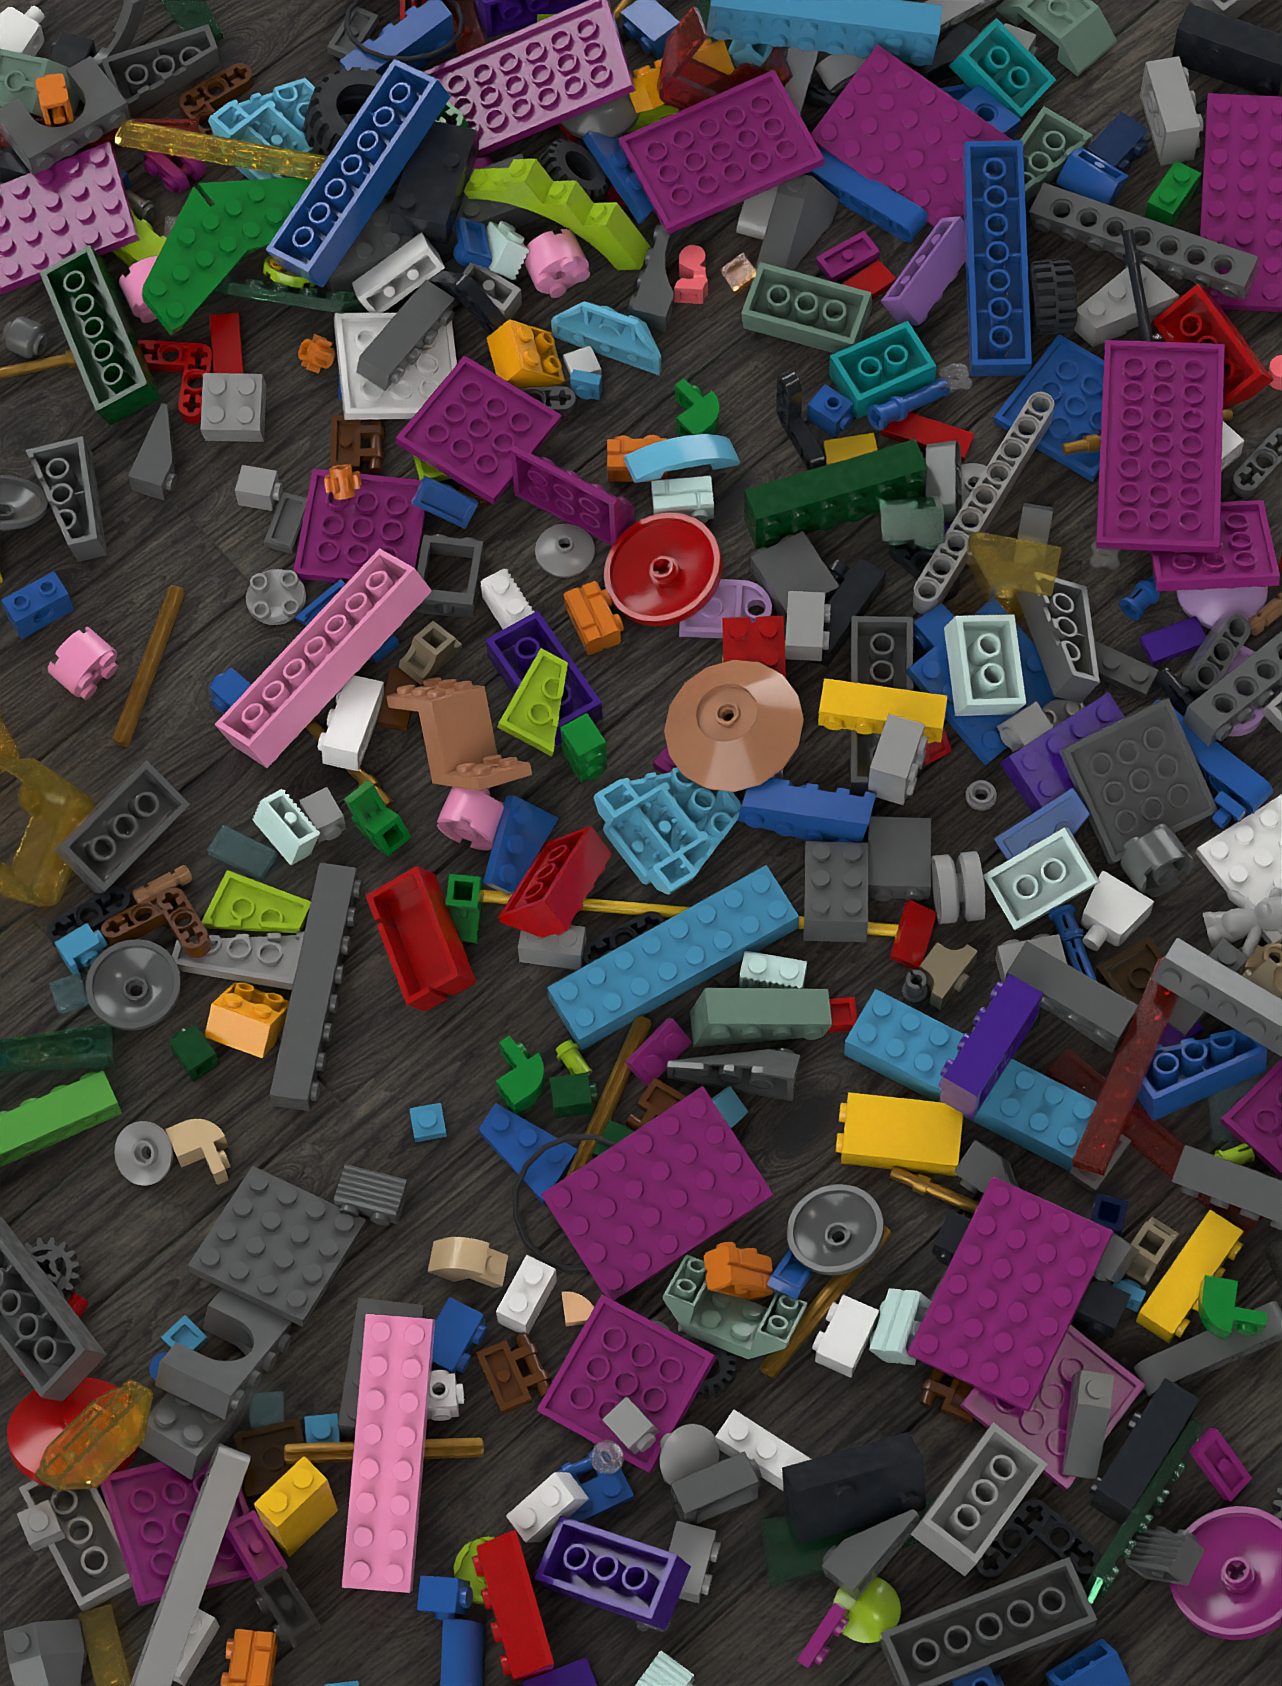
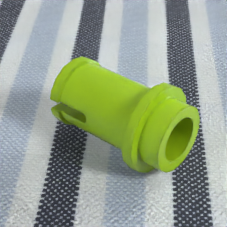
M568 1040L556 1048L558 1053L556 1058L563 1061L571 1075L588 1072L589 1076L592 1073V1069L589 1068L578 1051V1043Z
M1245 1143L1226 1151H1215V1156L1232 1161L1238 1165L1251 1163L1255 1160L1252 1148H1249Z

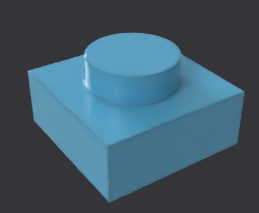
M573 369L570 383L575 395L581 399L600 400L603 391L602 375Z
M441 1103L409 1108L415 1142L447 1137Z
M1123 1279L1119 1284L1114 1282L1112 1286L1131 1294L1127 1308L1138 1313L1146 1291L1142 1290L1138 1283L1129 1279Z
M186 1315L161 1336L162 1341L170 1349L177 1342L195 1352L209 1341L207 1336Z
M337 1413L304 1417L306 1443L340 1442L339 1417Z

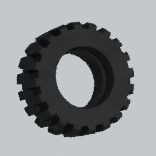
M352 67L347 71L344 68L335 71V74H328L316 85L305 115L304 132L307 144L310 148L313 147L312 152L318 160L322 158L324 162L326 161L349 126L340 115L357 114L383 76L377 74L376 70L368 68L365 71L361 70V67Z

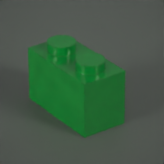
M1175 161L1147 201L1145 218L1174 227L1197 194L1201 173Z
M586 713L560 727L562 754L580 782L587 779H595L607 769L606 741Z

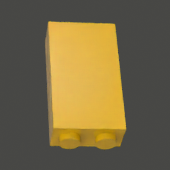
M848 1092L847 1103H841L839 1122H844L845 1128L844 1133H837L835 1152L842 1153L841 1164L893 1169L896 1166L911 1172L957 1176L953 1172L959 1164L963 1114L941 1102Z
M305 1456L254 1503L260 1520L271 1539L289 1557L338 1511L328 1480Z

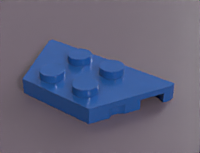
M588 131L582 140L638 224H642L654 209L621 150L618 139Z

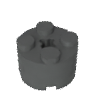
M1166 824L1157 825L1150 833L1141 838L1134 837L1127 841L1123 847L1126 852L1120 862L1121 868L1137 890L1143 895L1147 893L1150 898L1163 895L1181 883L1178 877L1183 872L1188 875L1194 866V859Z

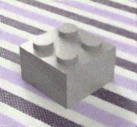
M203 373L200 430L205 441L264 442L266 383L263 374Z
M888 714L870 766L868 792L876 793L877 798L904 805L907 795H913L917 783L918 768L922 769L927 752L925 749L928 737L923 736L925 724Z

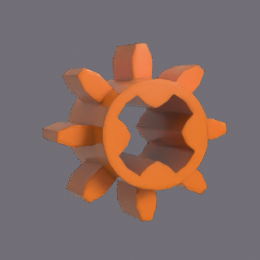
M314 334L313 340L305 339L298 351L299 359L303 360L301 365L315 373H319L321 368L328 369L335 357V351L331 348L332 342Z
M347 464L329 468L330 475H325L324 478L326 493L333 492L334 499L337 500L356 496L355 489H360L362 485L360 472H352L351 465Z

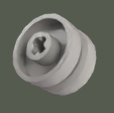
M977 851L960 853L957 858V873L954 861L949 854L932 856V890L935 911L937 912V919L940 925L956 923L959 918L960 905L962 914L967 921L985 919V883Z

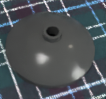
M626 94L565 120L561 124L569 133L580 139H583L588 131L618 138L635 125L640 113H636L630 95Z
M0 475V531L23 529L39 521L48 509V500L44 490L29 480L15 476Z
M126 940L110 946L95 959L86 979V995L94 1013L104 1023L121 1030H141L157 1024L172 1011L181 991V975L174 958L160 945L146 940ZM136 989L142 990L139 996H133L132 993Z
M843 1184L824 1186L806 1195L793 1209L787 1225V1240L794 1257L807 1269L824 1275L845 1274L863 1266L877 1252L884 1235V1219L876 1201L865 1191ZM844 1237L843 1241L835 1242L837 1238Z

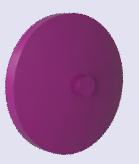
M1234 1506L1215 1510L1193 1522L1186 1531L1197 1537L1196 1542L1205 1549L1204 1554L1188 1586L1169 1583L1173 1597L1183 1615L1201 1631L1214 1637L1229 1640L1255 1638L1282 1624V1521L1260 1509Z

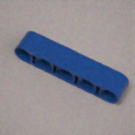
M818 147L824 157L825 165L809 171L805 175L813 176L839 199L840 204L898 239L908 243L912 242L927 224L929 217L924 209L882 183L867 179L821 147Z
M1174 709L1206 784L1218 794L1222 790L1244 807L1248 815L1254 814L1273 794V788L1269 782L1215 741L1208 747L1182 723L1184 716Z

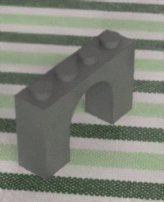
M91 56L66 70L71 88L85 105L82 114L74 122L62 127L44 126L32 118L18 98L0 107V132L33 175L49 169L54 163L66 156L73 155L78 149L90 142L97 141L102 135L123 126L131 119L126 100Z
M222 1288L208 1304L202 1329L234 1344L245 1354V1357L234 1361H218L201 1355L176 1342L160 1360L155 1386L225 1420L233 1409H240L249 1390L254 1391L257 1388L264 1371H271L277 1360V1355L280 1352L285 1353L293 1337L289 1334L292 1322Z

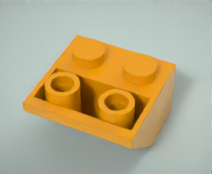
M509 319L486 338L496 375L515 387H551L560 385L565 381L561 369L562 365L555 347V340L551 332Z
M234 982L211 1004L204 1037L263 1058L277 1041L286 1020L290 1001L283 999L279 994L265 993L254 989L249 983Z

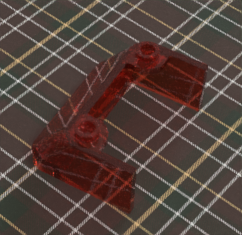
M693 6L665 42L656 88L662 102L679 110H684L772 70H775L784 87L793 75L782 48L778 46L761 67L753 63H743L738 65L730 75L693 59V55L709 37L698 8Z

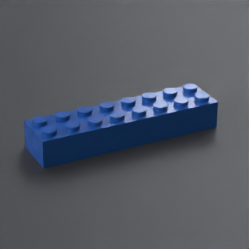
M396 59L392 61L266 248V251L280 266L322 288L325 286L451 98L439 80Z
M1023 140L964 141L962 150L970 377L1027 375L1030 372L1032 358Z

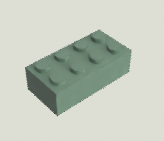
M760 262L741 313L743 328L831 353H837L861 342L873 308L872 293Z

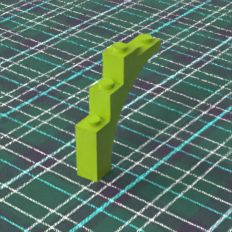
M513 159L508 168L474 169L463 191L469 199L508 203L528 209L559 223L589 242L617 270H640L647 251L651 248L617 202L593 203L577 181H553L537 159Z

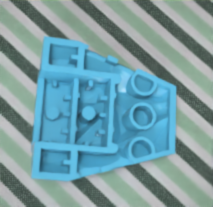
M306 78L275 87L272 93L263 96L260 93L251 95L250 100L238 103L237 100L228 102L211 115L208 120L214 136L222 142V155L249 180L314 176L323 159L320 158L318 160L312 152L313 147L310 148L305 139L304 121L315 87ZM340 115V117L345 120L346 115Z
M678 767L673 768L670 773L656 775L655 772L648 773L641 779L631 781L629 778L619 779L594 796L598 813L605 821L603 830L606 837L642 883L646 885L652 883L657 890L668 895L693 880L700 868L738 820L742 806L733 792L706 789L684 777Z

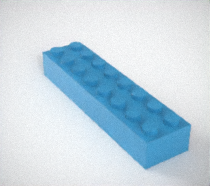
M711 0L706 36L714 37L717 40H738L747 44H769L778 48L793 47L799 48L802 51H823L832 55H854L863 59L867 58L878 44L902 62L912 63L917 66H932L940 34L942 5L903 0Z
M765 865L547 987L549 1000L575 1043H578L579 1050L581 1051L633 1022L636 1016H644L743 960L744 951L757 952L798 929L799 916L771 871Z
M875 989L845 1040L844 1055L934 1102L943 1103L940 1101L941 1088L938 1087L942 1079L940 1073L949 1058L955 1060L959 1052L957 1046L964 1034ZM1011 1059L975 1118L971 1119L964 1114L963 1117L1070 1171L1081 1156L1098 1125L1104 1106Z

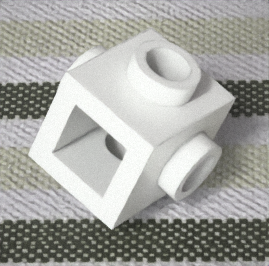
M446 1370L432 1371L427 1419L444 1421L451 1419V1417H459L458 1404H464L463 1384H457L455 1373L449 1374ZM438 1392H444L442 1395H435V1394H434V1393H438Z

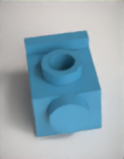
M88 923L55 942L59 955L75 978L80 976L79 969L90 967L103 952V948L108 946L100 931L96 930L93 932Z

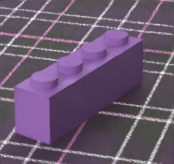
M960 216L941 218L881 300V303L898 324L908 321L911 326H916L923 323L933 305L942 298L945 288L957 277L958 270L965 262L964 221Z

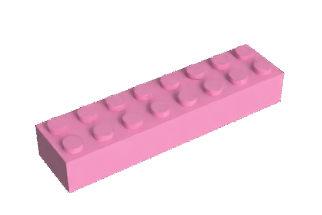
M379 548L215 723L216 727L235 748L268 768L352 676L361 669L392 633L402 625L406 618L423 602L432 590L415 568Z
M374 1314L365 1315L342 1588L405 1593L413 1591L435 1332L434 1319Z

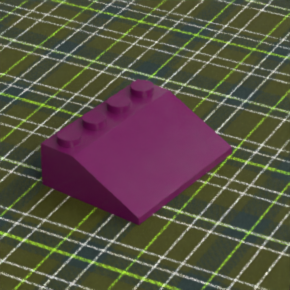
M516 446L512 447L511 461L514 492L519 498L569 524L584 529L590 535L611 546L635 522L634 506L623 497L617 498L607 493L600 485L590 484L582 480L575 472L565 471L557 467L553 461L546 457L540 458Z

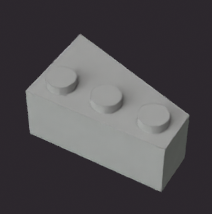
M1142 263L1140 269L1151 324V321L1179 299V295ZM1128 267L1077 308V322L1074 331L1092 347L1105 343V340H1112L1125 335L1127 330L1139 326Z

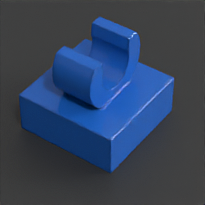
M1222 790L1214 799L1216 806L1220 809L1214 814L1212 820L1221 829H1224L1232 818L1240 822L1248 816L1246 809Z

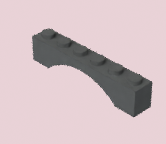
M692 224L668 235L662 225H656L653 241H656L655 245L647 251L645 265L647 267L645 272L641 271L637 281V288L639 290L637 296L632 295L628 312L632 313V316H636L641 321L646 322L649 329L664 333L668 329L674 311V292L668 282L665 270L667 260L674 243Z
M974 1140L953 1172L962 1178L959 1184L974 1194L978 1190L984 1193L992 1176L1020 1188L1014 1177L1010 1161ZM1114 1233L1094 1277L1106 1283L1108 1280L1119 1284L1140 1250Z

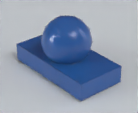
M458 217L454 224L458 240L453 251L454 259L463 267H467L472 263L488 268L492 262V256L485 225Z
M425 475L411 501L413 505L466 529L479 504L478 500L455 490L452 486L442 484Z
M789 1249L771 1275L767 1285L774 1288V1296L779 1291L797 1300L802 1295L803 1289L814 1272L800 1264L794 1257L791 1249Z

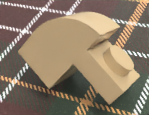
M190 1119L165 1129L181 1168L205 1158L217 1185L229 1180L225 1169L231 1166L224 1152V1149L229 1146L224 1133L217 1125L204 1119Z
M465 1237L443 1238L433 1242L428 1272L453 1282L470 1278L493 1288L503 1286L508 1255L490 1249V1243Z

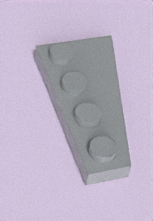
M281 932L267 933L265 937H249V934H236L234 938H220L219 935H209L212 943L211 950L200 958L188 957L178 940L176 941L172 957L179 971L292 990L304 932H296V935L281 936ZM196 936L190 937L194 944L199 942Z

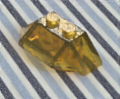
M129 1379L123 1383L122 1387L112 1389L93 1400L46 1447L40 1461V1468L37 1469L35 1474L37 1478L56 1490L97 1488L144 1441L153 1398L152 1391Z

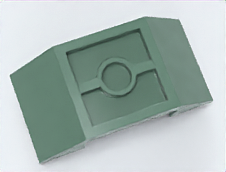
M1004 0L996 7V11L1016 27L1026 19L1059 46L1057 60L1077 77L1117 44V39L1100 7L1091 0Z
M0 49V107L18 98L31 116L37 117L45 124L35 80L48 74L60 73L64 75L74 116L80 98L70 86L66 71L68 67L49 59Z
M685 1255L663 1295V1300L687 1335L746 1359L779 1351L787 1347L806 1310L807 1302L799 1299L796 1300L777 1291L769 1308L747 1299L707 1289L706 1274L708 1270H705L704 1261Z

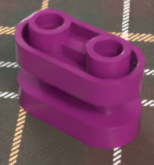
M168 134L160 141L163 149L161 152L152 147L143 154L145 170L151 176L157 175L162 180L165 188L171 193L175 191L181 194L189 188L188 176L198 180L207 173L201 159L173 134Z

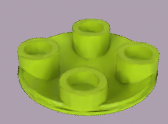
M876 1577L857 1601L841 1588H839L835 1595L833 1604L840 1603L850 1610L846 1616L850 1621L842 1634L854 1641L861 1643L878 1642L881 1632L896 1627L899 1622L901 1606L898 1595L893 1587L881 1578Z

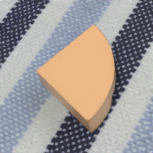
M562 1292L566 1326L585 1324L594 1306L580 1294Z

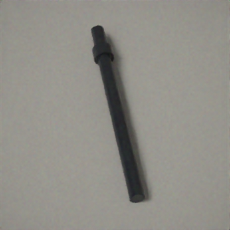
M1133 229L1122 231L1125 248L1123 259L1125 267H1128L1141 341L1154 342L1140 269L1142 264L1141 253L1137 251Z

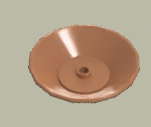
M731 660L706 667L684 683L669 706L664 733L669 756L684 777L706 789L736 792L759 786L784 769L799 746L804 718L799 696L782 674L760 662ZM728 714H734L731 720H724Z

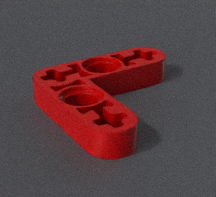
M138 340L141 350L147 353L144 354L150 370L183 372L178 403L180 416L185 422L190 424L200 422L203 385L200 388L193 389L188 384L196 378L203 380V373L213 372V357L210 347L201 343ZM156 351H157L158 360H155V359H154V357H156V353H155ZM168 352L179 354V357L173 362L163 359L164 355ZM199 355H204V358L201 359V369H197L196 359H198ZM191 398H195L197 408L190 413L188 409L192 405Z

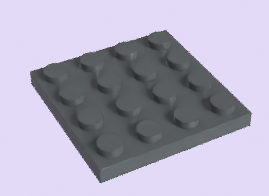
M1169 698L1160 700L1059 750L1074 787L1091 814L1088 817L1108 864H1113L1122 859L1126 852L1123 847L1127 841L1134 837H1143L1159 824H1166L1169 829L1176 833L1218 811Z
M252 1166L189 1262L188 1272L303 1327L366 1227V1219L360 1216L356 1217L339 1212V1206Z

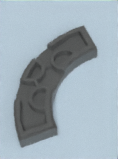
M124 0L118 21L112 31L115 35L114 39L107 49L102 47L93 57V60L102 71L101 59L128 50L140 25L147 0Z

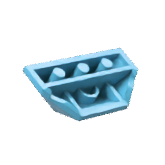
M583 301L554 316L551 320L552 336L554 338L582 348L591 346L593 352L656 375H660L662 371L661 354L646 322L641 321L636 316H626L615 312L608 306H599Z

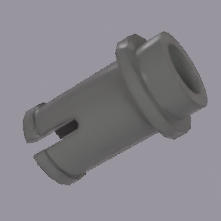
M127 190L126 194L130 208L137 215V218L140 221L144 219L147 222L153 220L157 213L154 202L151 200L146 201L133 191Z
M912 970V975L909 972L906 976V982L902 987V994L907 1001L917 1003L925 999L927 995L926 976L920 970Z

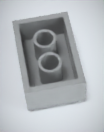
M1179 56L1146 62L1140 98L1160 166L1173 164L1175 161L1194 160L1196 148L1200 147L1199 132L1203 131L1202 116L1197 114L1195 110V93L1193 90L1190 91L1188 87V70L1186 67H1182Z

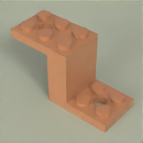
M440 677L424 680L423 685L415 687V685L398 687L397 693L386 696L389 708L419 712L433 784L481 791L532 775L529 762L517 761V757L502 759L501 755L497 754L485 686L472 685V681L457 683L456 679L441 681Z

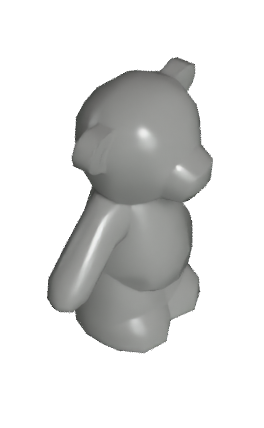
M1278 888L1272 889L1269 897L1260 901L1256 906L1238 891L1230 890L1227 896L1239 908L1230 909L1229 911H1209L1203 913L1207 934L1213 949L1222 939L1232 944L1247 936L1241 952L1250 958L1259 943L1263 930L1278 931L1282 935V893Z

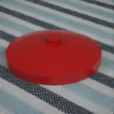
M680 513L655 514L634 523L615 541L605 563V587L616 608L628 619L646 626L676 624L699 612L715 594L723 572L722 552L712 532L699 520Z
M85 1378L63 1402L42 1398L34 1390L16 1406L9 1419L7 1440L10 1456L16 1467L25 1476L41 1485L57 1489H82L100 1484L101 1476L125 1470L136 1457L139 1451L137 1441L142 1422L141 1415L136 1403L125 1391L99 1379Z

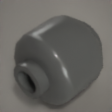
M25 316L17 317L13 322L9 321L3 330L6 348L27 359L34 358L36 355L40 356L45 351L49 341L45 327Z

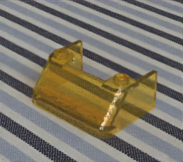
M971 532L967 544V566L987 602L992 599L997 600L1009 615H1013V613L1024 615L1016 594L1025 591L1052 597L1055 579L1058 578L1059 572H1057L1062 547L983 532Z
M33 757L2 761L1 767L22 781L18 793V801L22 809L32 816L11 866L0 863V895L39 907L54 906L62 897L72 869L53 849L95 808V804L88 795Z

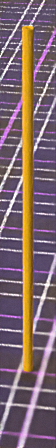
M484 890L483 902L507 904L512 894ZM585 898L581 910L629 915L657 912L662 917L672 918L690 907ZM799 916L798 929H803L804 917ZM868 922L867 935L896 937L899 925Z

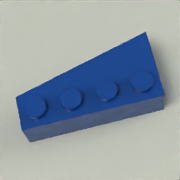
M428 0L418 9L415 6L405 12L407 17L395 26L392 23L385 26L375 41L369 38L362 44L368 49L392 56L410 57L430 53L448 44L454 37L452 13L441 0ZM455 44L450 49L433 58L402 63L415 69H422L427 63L450 53L451 50L455 49ZM358 47L340 60L341 69L346 68L349 71L352 67H361V70L367 71L370 68L376 70V73L383 75L392 63V61H386L366 54Z
M770 778L759 786L746 789L737 821L753 828L761 827L775 831L781 836H792L805 841L862 843L869 824L876 793L865 792L864 797L850 795V789L837 788L835 793L821 791L817 784L807 783V785L794 787L790 780Z
M1233 1029L1210 1034V1038L1194 1040L1189 1038L1181 1040V1044L1162 1047V1044L1150 1046L1148 1051L1134 1053V1050L1122 1052V1075L1152 1121H1155L1265 1072L1267 1048L1238 1030Z

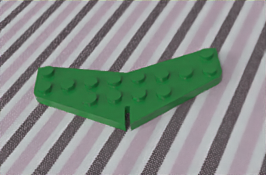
M315 176L198 183L197 189L195 187L192 188L143 284L141 292L145 304L170 335L183 329L195 311L244 256L270 244Z

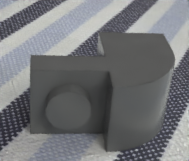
M1023 504L1013 568L1043 572L1053 507Z

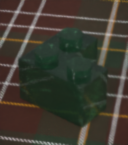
M938 496L878 500L879 527L882 542L887 541L888 545L905 544V540L912 539L914 545H920L921 549L938 548V544L945 543L944 510Z

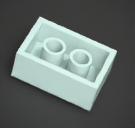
M1015 615L955 616L944 627L955 716L1008 715L1016 713L1026 704Z
M1065 827L983 875L1014 930H1020L1100 883L1071 831Z

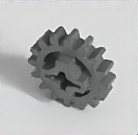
M53 1237L50 1238L48 1244H44L41 1238H37V1246L32 1247L28 1242L25 1243V1248L40 1268L46 1273L51 1271L53 1276L49 1274L47 1277L65 1299L64 1295L66 1293L75 1294L76 1291L72 1283H81L80 1276L75 1272L82 1269L80 1263L75 1261L77 1255L74 1250L68 1252L69 1247L66 1242H62L57 1247V1242ZM63 1262L66 1263L65 1277L62 1276V1274L60 1273V1270L63 1267Z

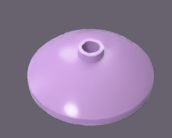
M1268 586L1176 590L1183 611L1190 618L1196 616L1200 625L1212 629L1217 621L1236 614L1246 617L1247 620L1253 615L1257 616V612L1265 605Z

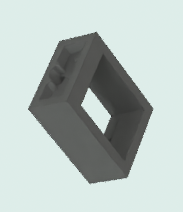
M442 534L424 535L417 572L425 582L431 554L473 559L467 593L432 590L414 612L474 619L485 557L483 541H478L471 537L462 539L449 538Z
M744 1451L671 1483V1501L681 1522L697 1526L758 1499V1488L762 1486L759 1478L762 1475L755 1459L749 1460Z

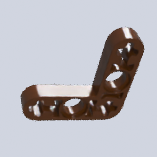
M237 63L184 92L179 98V106L183 117L211 153L219 158H225L221 152L222 144L217 143V138L214 136L211 128L204 129L200 127V124L204 120H209V117L215 113L214 109L252 87L253 75L251 68L243 63ZM236 76H240L241 78H244V77H245V79L241 80L240 78H235V77H236ZM214 87L224 89L223 93L218 96L209 94V91ZM192 102V104H194V105L197 104V106H196V107H192L191 105H188V104Z
M179 888L166 889L108 918L101 926V933L109 946L126 940H135L168 923L188 957L200 958L206 955L212 947L207 930L184 892ZM175 902L179 908L174 911L170 903ZM143 914H152L146 921H137ZM183 919H192L187 926H177ZM193 935H195L197 940L199 941L196 944H194V942H192L190 939V937H192Z

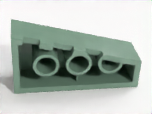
M1043 106L1020 139L1023 140L1025 203L1040 191L1043 182L1049 184L1060 175L1070 153L1080 147L1086 150L1093 136Z
M705 988L690 1011L693 1047L798 1038L814 1040L824 1036L832 1025L828 989Z

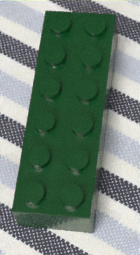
M88 245L41 271L40 275L95 411L106 422L113 425L160 399L161 395L105 260L91 245Z
M916 439L744 489V520L755 549L763 546L772 547L790 534L796 535L803 531L807 535L817 530H830L837 524L847 521L856 522L874 513L883 514L889 512L894 507L918 503L921 499H925L928 468Z

